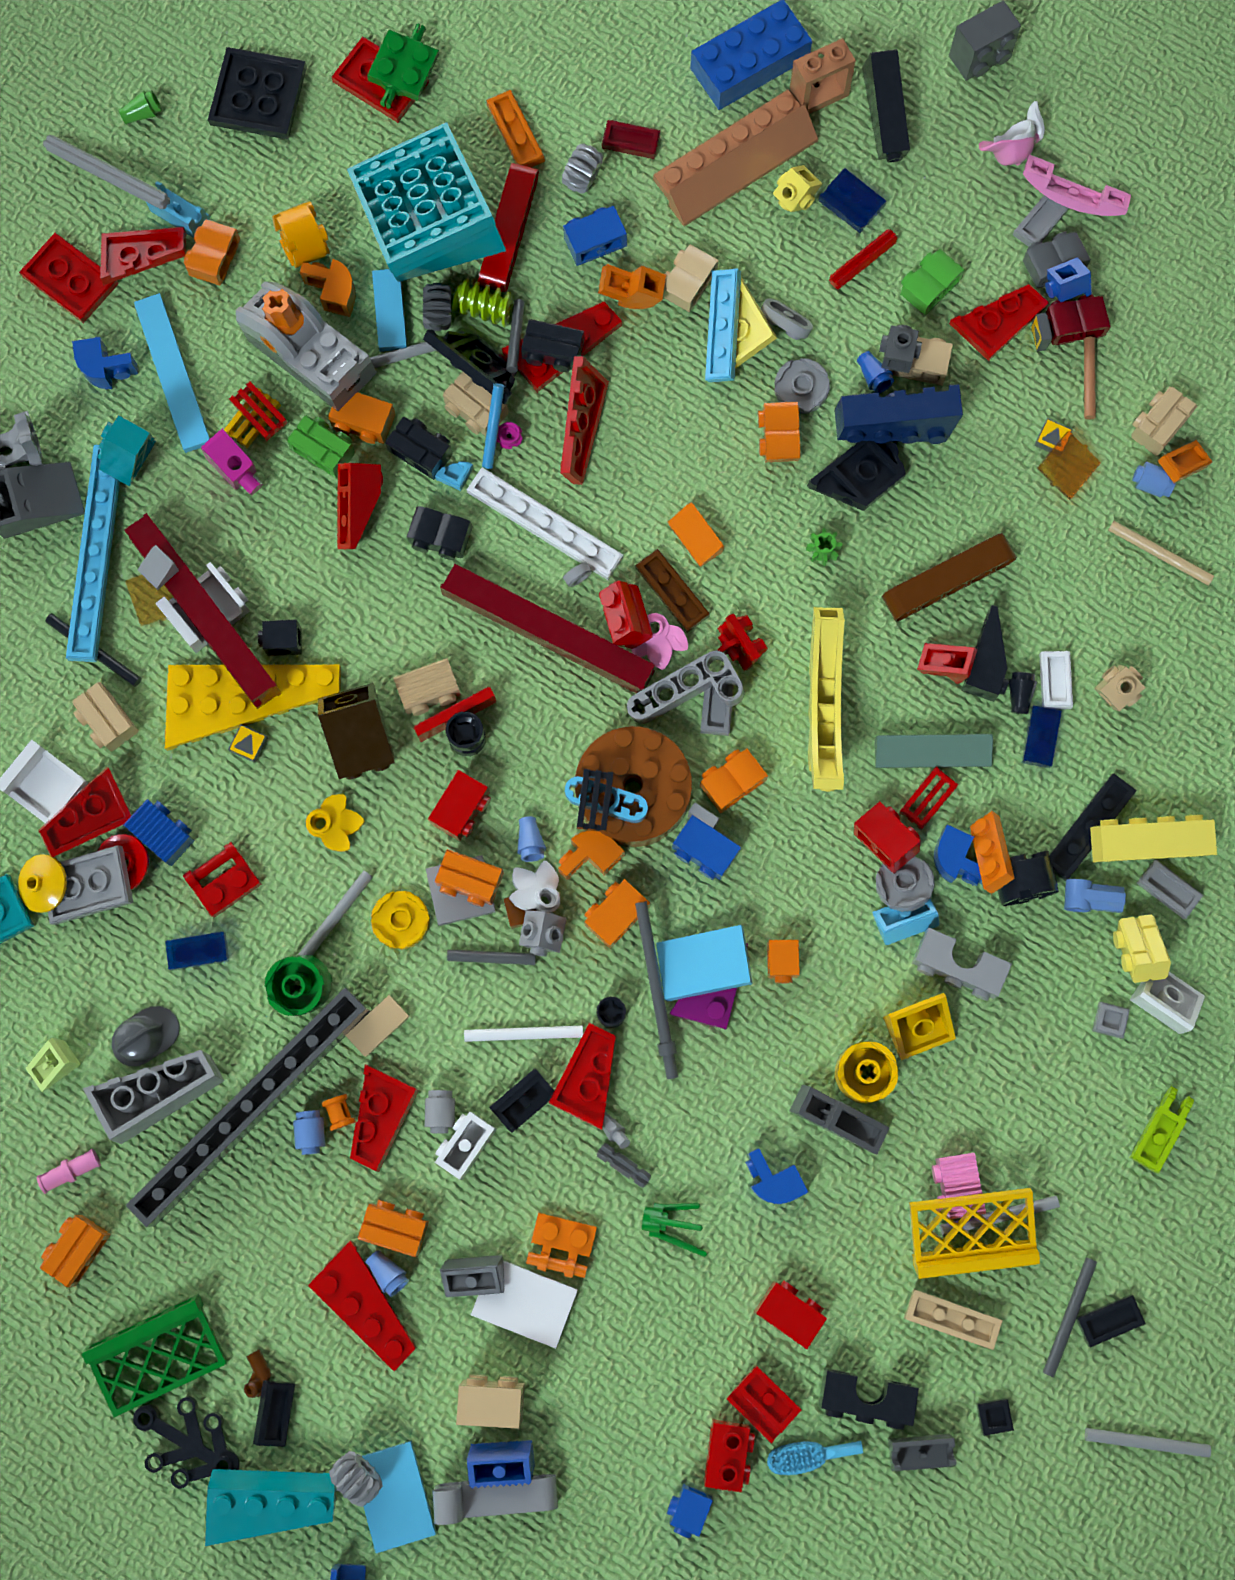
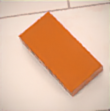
M1197 440L1163 455L1158 460L1173 483L1183 480L1213 463Z

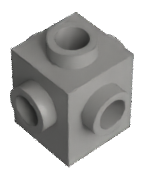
M526 910L519 945L530 948V954L547 957L548 952L560 953L567 918L544 911Z

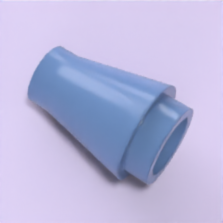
M529 816L519 819L517 853L521 855V860L533 862L543 859L546 846L537 826L536 818Z
M380 1250L374 1252L366 1260V1264L370 1267L382 1292H387L390 1297L396 1295L409 1282V1279L405 1276L407 1272L383 1255Z

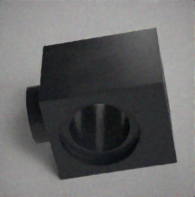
M297 620L262 621V630L258 631L259 647H263L267 656L302 655V628Z

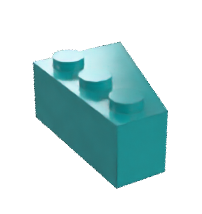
M118 415L114 423H107L101 434L103 439L100 443L99 448L101 450L97 457L101 460L99 470L130 486L156 441L150 432Z

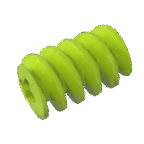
M466 278L456 290L452 311L455 312L460 307L462 314L466 315L470 311L471 316L477 318L481 313L483 321H488L491 317L492 323L497 325L502 320V326L506 328L510 322L514 304L511 300L510 291L502 298L500 288H497L494 294H490V285L487 284L484 290L480 291V282L476 281L474 286L470 288L469 279Z

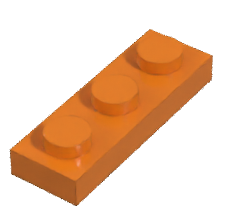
M993 811L970 826L971 835L974 836L973 844L983 888L990 894L1015 879L1000 816Z

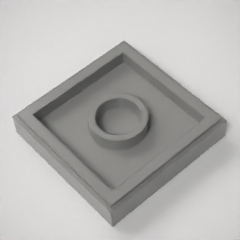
M483 855L472 857L476 860L484 862ZM441 865L426 868L438 926L496 913L494 902L492 905L485 903L483 907H479L467 902L468 897L457 893L456 897H451L439 892L440 886L436 885L435 878Z

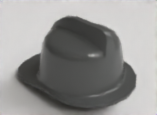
M151 1006L127 1019L115 1030L112 1037V1050L115 1057L127 1066H141L160 1055L175 1043L179 1035L177 1017L167 1008Z

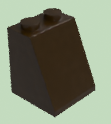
M373 683L318 698V717L339 779H355L360 777L363 772L373 769L376 772L383 771L395 763L394 752Z

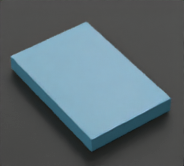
M742 925L656 943L664 1000L667 1002L753 984Z
M412 1440L363 1455L362 1458L368 1460L369 1464L380 1475L383 1484L379 1494L364 1506L375 1553L436 1535L437 1532Z

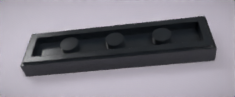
M1116 774L1110 775L1049 854L1054 873L1065 882L1092 850L1090 827L1100 826V820L1115 819L1137 791Z

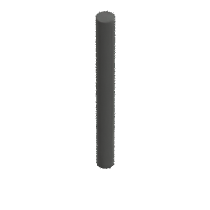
M1087 1257L1083 1263L1042 1372L1053 1378L1097 1265L1096 1261Z

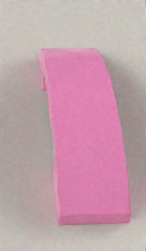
M1029 154L1023 175L1039 192L1049 199L1067 208L1087 214L1101 216L1126 215L1131 194L1108 185L1104 187L1102 193L1052 174L1055 164Z

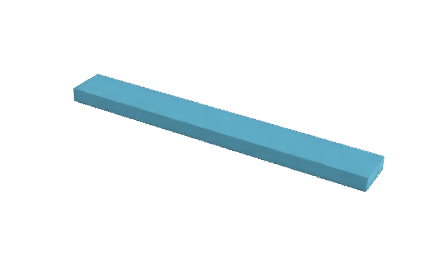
M94 445L66 651V659L68 661L97 662L120 485L119 480L99 470L101 460L97 457L101 450L99 448L100 445Z

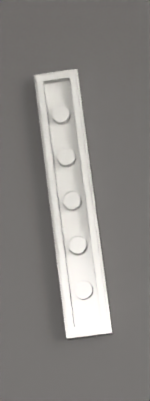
M483 467L467 488L468 494L579 563L587 562L592 571L609 580L623 559V554Z

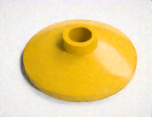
M45 854L33 856L21 869L18 879V891L22 902L31 911L37 913L52 911L60 904L66 892V873L62 864L55 857Z

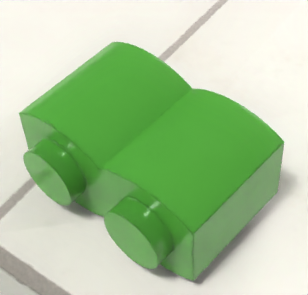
M941 249L937 250L934 254L928 253L920 263L921 268L916 272L911 270L901 282L903 286L900 295L924 315L928 314L961 281L965 271Z

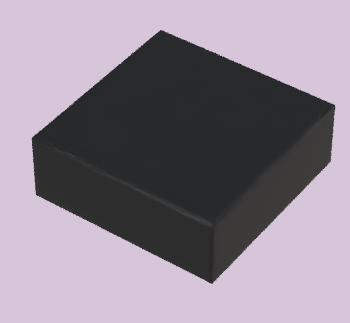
M1007 1398L976 1403L983 1436L1014 1431Z

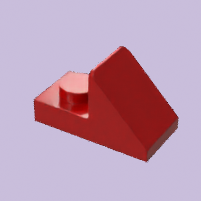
M925 643L917 670L922 674L947 676L956 684H960L970 676L977 649L975 647Z

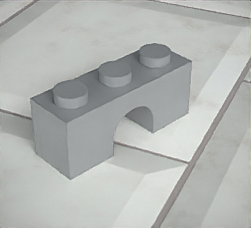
M931 928L924 932L912 964L918 966L917 971L931 977L934 976V973L945 978L944 982L958 989H961L962 986L972 989L971 994L982 1000L988 1001L989 997L994 999L999 996L1012 965L1011 963L983 952L979 955L973 968H962L955 963L952 956L956 939Z

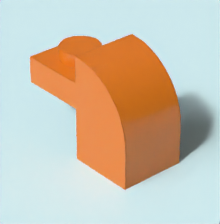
M332 259L330 269L321 263L313 262L309 264L303 262L300 269L303 282L306 285L323 289L320 301L324 311L350 317L356 300V290L347 267L335 259Z
M606 264L602 267L598 293L618 300V306L624 308H651L663 299L666 274L645 266H641L631 273Z
M584 831L571 838V844L577 850L575 852L569 850L559 860L561 866L558 870L568 880L585 862L589 861L605 876L625 856V851L612 838L605 836L599 831Z

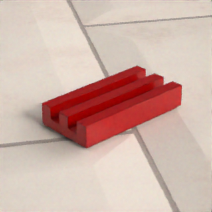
M249 381L246 384L247 387L239 389L237 391L238 394L235 397L232 395L229 400L262 437L268 441L288 422ZM250 393L279 421L277 424L248 396ZM243 399L271 428L269 431H266L240 403Z
M935 767L901 808L899 813L905 815L910 822H914L922 830L959 784ZM937 775L941 780L912 813L909 808ZM947 783L950 787L924 819L921 820L918 817L942 786Z

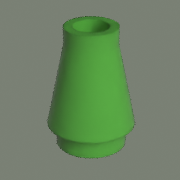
M152 90L148 92L142 91L124 107L119 109L120 116L126 125L131 122L157 117V113L162 111L161 105Z

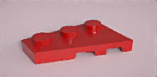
M184 227L101 233L100 279L102 284L105 285L185 257L186 232Z
M106 767L38 830L50 857L57 856L124 825L131 817L109 767Z
M589 1023L549 1101L550 1105L602 1131L616 1043L615 1035Z
M365 1064L363 1072L365 1077L363 1089L360 1091L358 1121L355 1122L350 1159L379 1172L419 1090Z

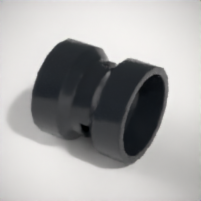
M610 996L599 1002L596 1013L599 1022L606 1028H616L623 1024L626 1019V1008L620 999Z

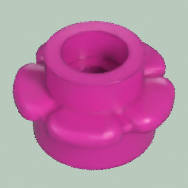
M512 422L501 424L498 429L497 442L504 449H512L513 446H519L523 439L521 428ZM508 434L512 435L511 438H507L506 436Z

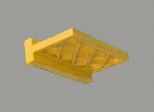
M1031 1188L909 1202L914 1254H912L913 1266L919 1279L1040 1264V1255L1036 1244L1033 1191ZM1025 1198L1026 1206L1018 1216L1007 1208L1014 1199ZM992 1202L998 1208L986 1219L977 1210L983 1203ZM962 1206L967 1212L956 1223L947 1216V1213L953 1207ZM932 1210L937 1216L926 1227L918 1221V1211ZM1003 1212L1014 1219L1004 1231L993 1224ZM972 1216H975L984 1223L974 1235L963 1228ZM942 1219L953 1226L943 1239L933 1232ZM1020 1224L1027 1229L1028 1239L1015 1241L1010 1237V1234ZM919 1228L923 1230L921 1234H919ZM991 1228L1000 1236L993 1244L985 1245L979 1239ZM958 1232H961L970 1239L961 1248H954L949 1244ZM928 1235L939 1242L933 1251L921 1252L920 1244Z

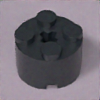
M1049 851L1032 854V858L1028 859L1025 854L1010 857L1015 879L997 890L1001 905L1013 906L1028 903L1029 900L1035 898L1043 899L1059 892Z

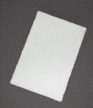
M503 1260L504 1293L478 1295L471 1316L556 1349L578 1289Z

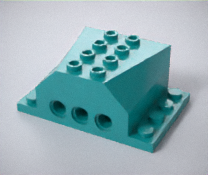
M447 122L347 169L385 261L397 282L506 251L496 228L495 220Z

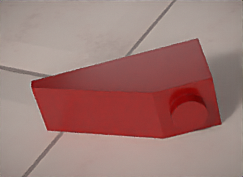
M338 464L337 549H356L381 494V487L383 485L381 464Z

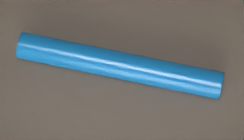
M493 384L482 467L492 469L494 464L505 387L502 384Z

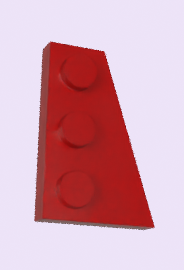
M1028 284L999 297L995 302L986 306L981 305L964 316L960 317L959 315L951 319L949 324L982 356L990 361L1034 320L1036 314H1040L1046 309L1049 302Z

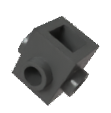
M891 325L888 335L882 336L879 352H884L881 368L909 373L913 358L919 359L922 342L917 341L919 331L913 330L907 325Z

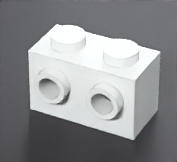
M469 1112L467 1116L464 1114L460 1116L453 1127L456 1131L450 1141L445 1139L435 1153L439 1156L435 1163L459 1180L464 1179L497 1130L472 1112Z

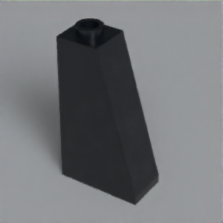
M898 49L872 52L865 61L862 72L878 160L886 159L888 163L903 160V156H906L910 151Z

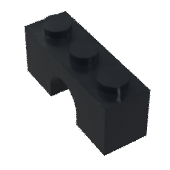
M824 1368L819 1407L825 1409V1415L836 1418H843L844 1413L856 1415V1421L867 1424H874V1419L886 1421L887 1427L904 1430L905 1425H914L919 1392L917 1386L884 1380V1387L880 1397L874 1401L866 1402L859 1399L857 1395V1375Z

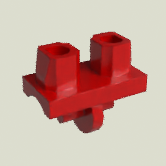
M733 613L725 618L726 621L718 627L721 633L718 639L722 646L717 651L725 655L728 654L732 661L737 660L742 669L746 671L768 650V647L763 639L757 638L751 641L747 633L753 629V623L748 615L736 618Z

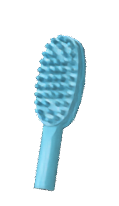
M861 1441L823 1447L817 1442H793L772 1450L768 1455L767 1464L769 1469L775 1474L796 1475L821 1467L825 1460L863 1454Z

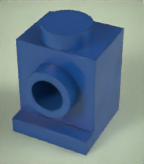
M1078 257L1047 269L1048 282L1045 283V288L1050 298L1057 297L1060 302H1064L1083 293L1086 297L1091 295V272Z

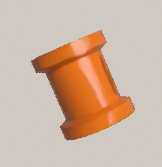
M347 1094L321 1102L322 1107L327 1109L332 1124L330 1126L331 1131L356 1122L355 1118L351 1117L346 1103L348 1099Z

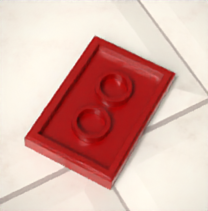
M362 36L332 75V81L399 123L415 100L406 96L396 95L390 109L380 104L386 91L380 85L368 81L367 77L380 47Z
M56 232L19 272L24 279L83 324L119 284L117 280L103 285L100 279L101 267Z

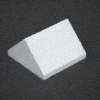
M1169 972L1166 979L1154 981L1149 979L1147 982H1141L1131 996L1130 1001L1178 1034L1189 1032L1194 1028L1205 996Z

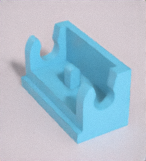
M157 181L155 186L168 195L170 204L167 205L166 209H159L146 202L150 211L175 227H184L186 234L194 238L197 227L202 226L206 219L209 220L210 215L201 207L194 206Z

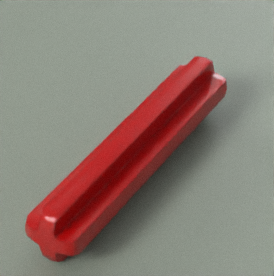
M891 229L883 232L829 277L830 284L835 289H840L896 244L898 239L896 234Z

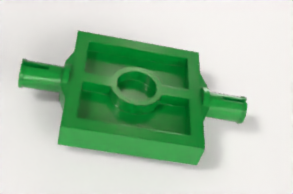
M417 23L411 36H404L388 29L367 75L368 81L380 85L386 91L380 104L383 107L386 106L387 109L391 108L396 95L406 96L418 101L437 61L439 50L421 42L426 32L424 25H421L420 28V24Z

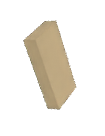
M388 995L345 1036L367 1058L410 1016Z

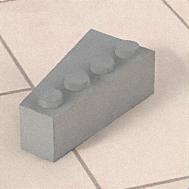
M199 1050L166 1061L164 1064L152 1068L147 1067L138 1070L137 1073L116 1077L97 1086L92 1085L83 1088L109 1140L123 1144L225 1080L213 1058L204 1051Z

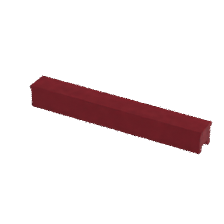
M145 513L142 518L124 529L130 541L144 559L156 545L175 563L179 571L164 586L256 709H259L274 697L280 696L281 692L276 683L149 515Z
M454 564L445 582L440 586L443 596L634 693L645 689L655 673V670H653L655 664L457 564Z

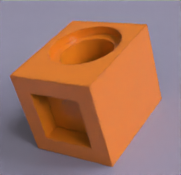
M768 940V978H775V983H793L792 978H798L800 975L799 940Z

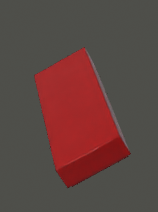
M487 687L415 725L413 728L420 742L446 730V724L454 714L461 711L476 714L497 702L492 689Z

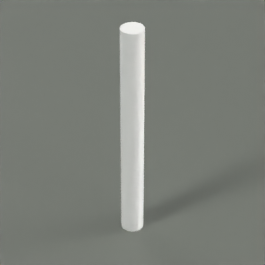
M583 1025L464 1030L465 1042L579 1038L583 1036Z

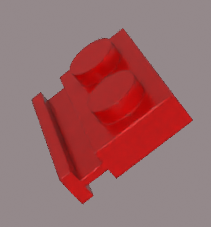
M757 1365L735 1387L731 1394L726 1397L771 1444L802 1411Z

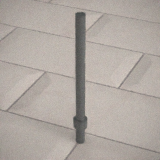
M647 901L635 903L660 1039V1043L657 1044L659 1056H663L666 1078L674 1079L678 1077L674 1056L677 1050L675 1041L671 1039Z

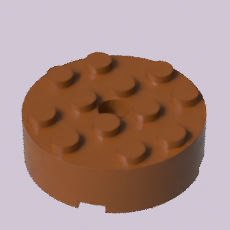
M631 726L609 731L597 738L586 749L578 763L575 777H583L584 769H590V771L599 770L606 773L614 772L612 787L626 791V785L636 781L642 788L640 792L635 794L642 796L647 802L648 812L645 819L638 823H630L608 816L607 832H601L605 836L612 838L619 846L642 847L662 840V838L679 826L688 810L692 791V778L688 762L682 751L672 740L655 730ZM601 779L600 783L606 784L607 780ZM578 784L575 788L576 798L581 794L582 784ZM594 787L591 788V789H592V792H591V793H589V792L587 793V796H589V798H590L589 801H588V803H591V804H592V796H593V788H594ZM605 792L601 793L598 798V803L602 807ZM611 794L610 807L615 802L613 794ZM619 797L620 803L616 812L621 813L622 806L630 810L631 816H635L636 812L642 813L643 810L639 808V802L634 801L633 805H627L623 803L626 797ZM585 808L584 820L589 824L591 810ZM597 812L595 824L601 825L602 813Z

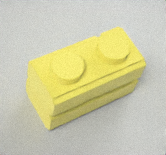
M1151 914L1138 916V918H1121L1118 921L1117 931L1113 932V941L1115 948H1121L1122 950L1121 963L1124 972L1130 973L1134 983L1147 982L1149 979L1152 981L1166 979L1169 974L1171 961L1154 916Z

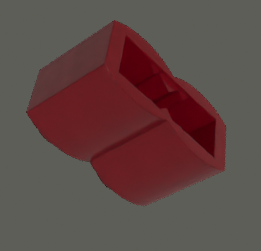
M1091 294L1087 297L1086 295L1081 296L1077 301L1066 300L1060 302L1056 300L1051 303L1045 312L1048 316L1052 333V345L1068 344L1084 340L1085 337L1100 338L1106 336L1111 328L1103 296L1094 297Z

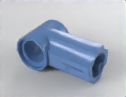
M1067 879L1064 910L1072 912H1091V910L1121 913L1125 905L1126 893L1124 887L1092 884V881L1084 879Z

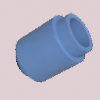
M1147 461L1143 466H1137L1132 481L1136 482V489L1160 498L1162 496L1169 498L1176 485L1162 467Z
M320 1110L297 1112L296 1120L293 1121L295 1150L301 1149L302 1155L320 1153V1147H325L323 1117L320 1118Z

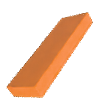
M506 91L486 100L487 107L515 163L534 167L545 162V157L512 91Z

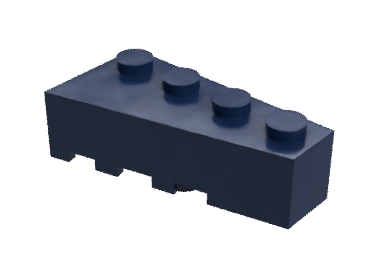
M959 384L949 385V391L935 392V387L923 388V393L907 395L905 390H898L888 394L886 397H880L879 393L841 396L834 410L837 440H847L850 443L860 441H875L876 443L902 441L905 444L915 442L940 444L948 440L963 416Z

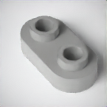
M770 298L766 299L761 307V311L769 324L781 327L792 339L808 338L813 325L799 313L783 303Z

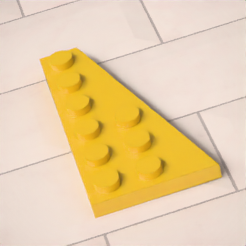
M340 664L262 665L278 686L281 695L274 697L262 707L256 709L224 665H168L165 750L169 751L177 748L179 745L189 742L194 743L213 734H222L237 729L240 724L246 726L275 714L280 715L303 705L308 706L317 703L318 698L341 692Z

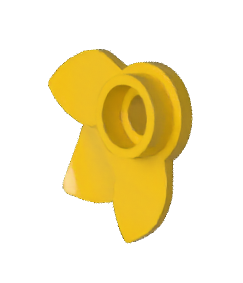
M344 794L327 797L320 809L313 810L306 818L308 832L314 837L321 838L326 848L338 852L350 850V841L347 835L357 832L365 822L357 812L345 809L347 798ZM319 819H324L326 825L321 829L317 828L316 822Z

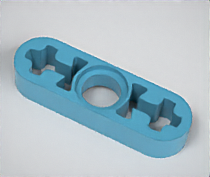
M579 776L571 778L565 785L567 800L577 806L580 804L581 794L578 798H575L573 791L570 789L571 787L576 788L578 784H582L583 777ZM589 779L588 792L591 793L594 781ZM600 783L599 795L605 792L606 784ZM612 787L611 794L614 795L615 802L609 808V816L630 823H638L644 820L648 812L646 800L640 795ZM587 796L586 809L591 810V803H588L590 798ZM619 797H626L623 803L627 805H633L634 801L639 802V808L643 810L642 813L636 812L635 816H631L630 810L622 806L621 813L616 812L620 803ZM598 803L597 812L602 813L603 807Z

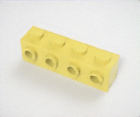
M1203 815L1185 816V821L1176 822L1175 816L1157 817V823H1147V818L1128 819L1129 824L1122 825L1118 824V819L1100 820V826L1090 827L1093 863L1217 855L1214 819L1203 820Z

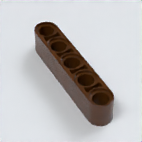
M1000 533L891 588L881 597L895 622H898L1008 566L1017 559V556L1005 535Z

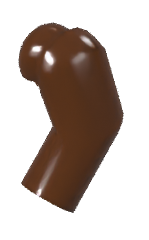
M259 1349L246 1356L253 1370L249 1382L244 1386V1392L249 1398L260 1397L263 1380L270 1381L271 1370Z

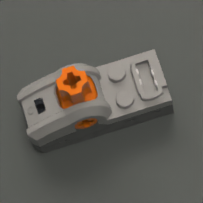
M264 282L261 285L262 289L243 307L236 309V321L246 339L323 401L339 411L377 373L369 355L323 321L319 312L303 296L276 282Z

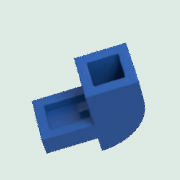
M100 337L72 341L75 362L88 382L95 387L112 389V378L123 380L131 375L138 374L137 363L131 353L108 356L107 347Z
M946 825L934 849V863L937 871L950 883L960 874L962 875L961 879L966 883L978 886V883L982 884L978 863L965 858L974 836Z
M759 1148L747 1154L750 1160L746 1161L745 1164L753 1178L758 1176L760 1182L750 1186V1188L760 1199L769 1203L784 1204L809 1193L795 1165H791L772 1175Z

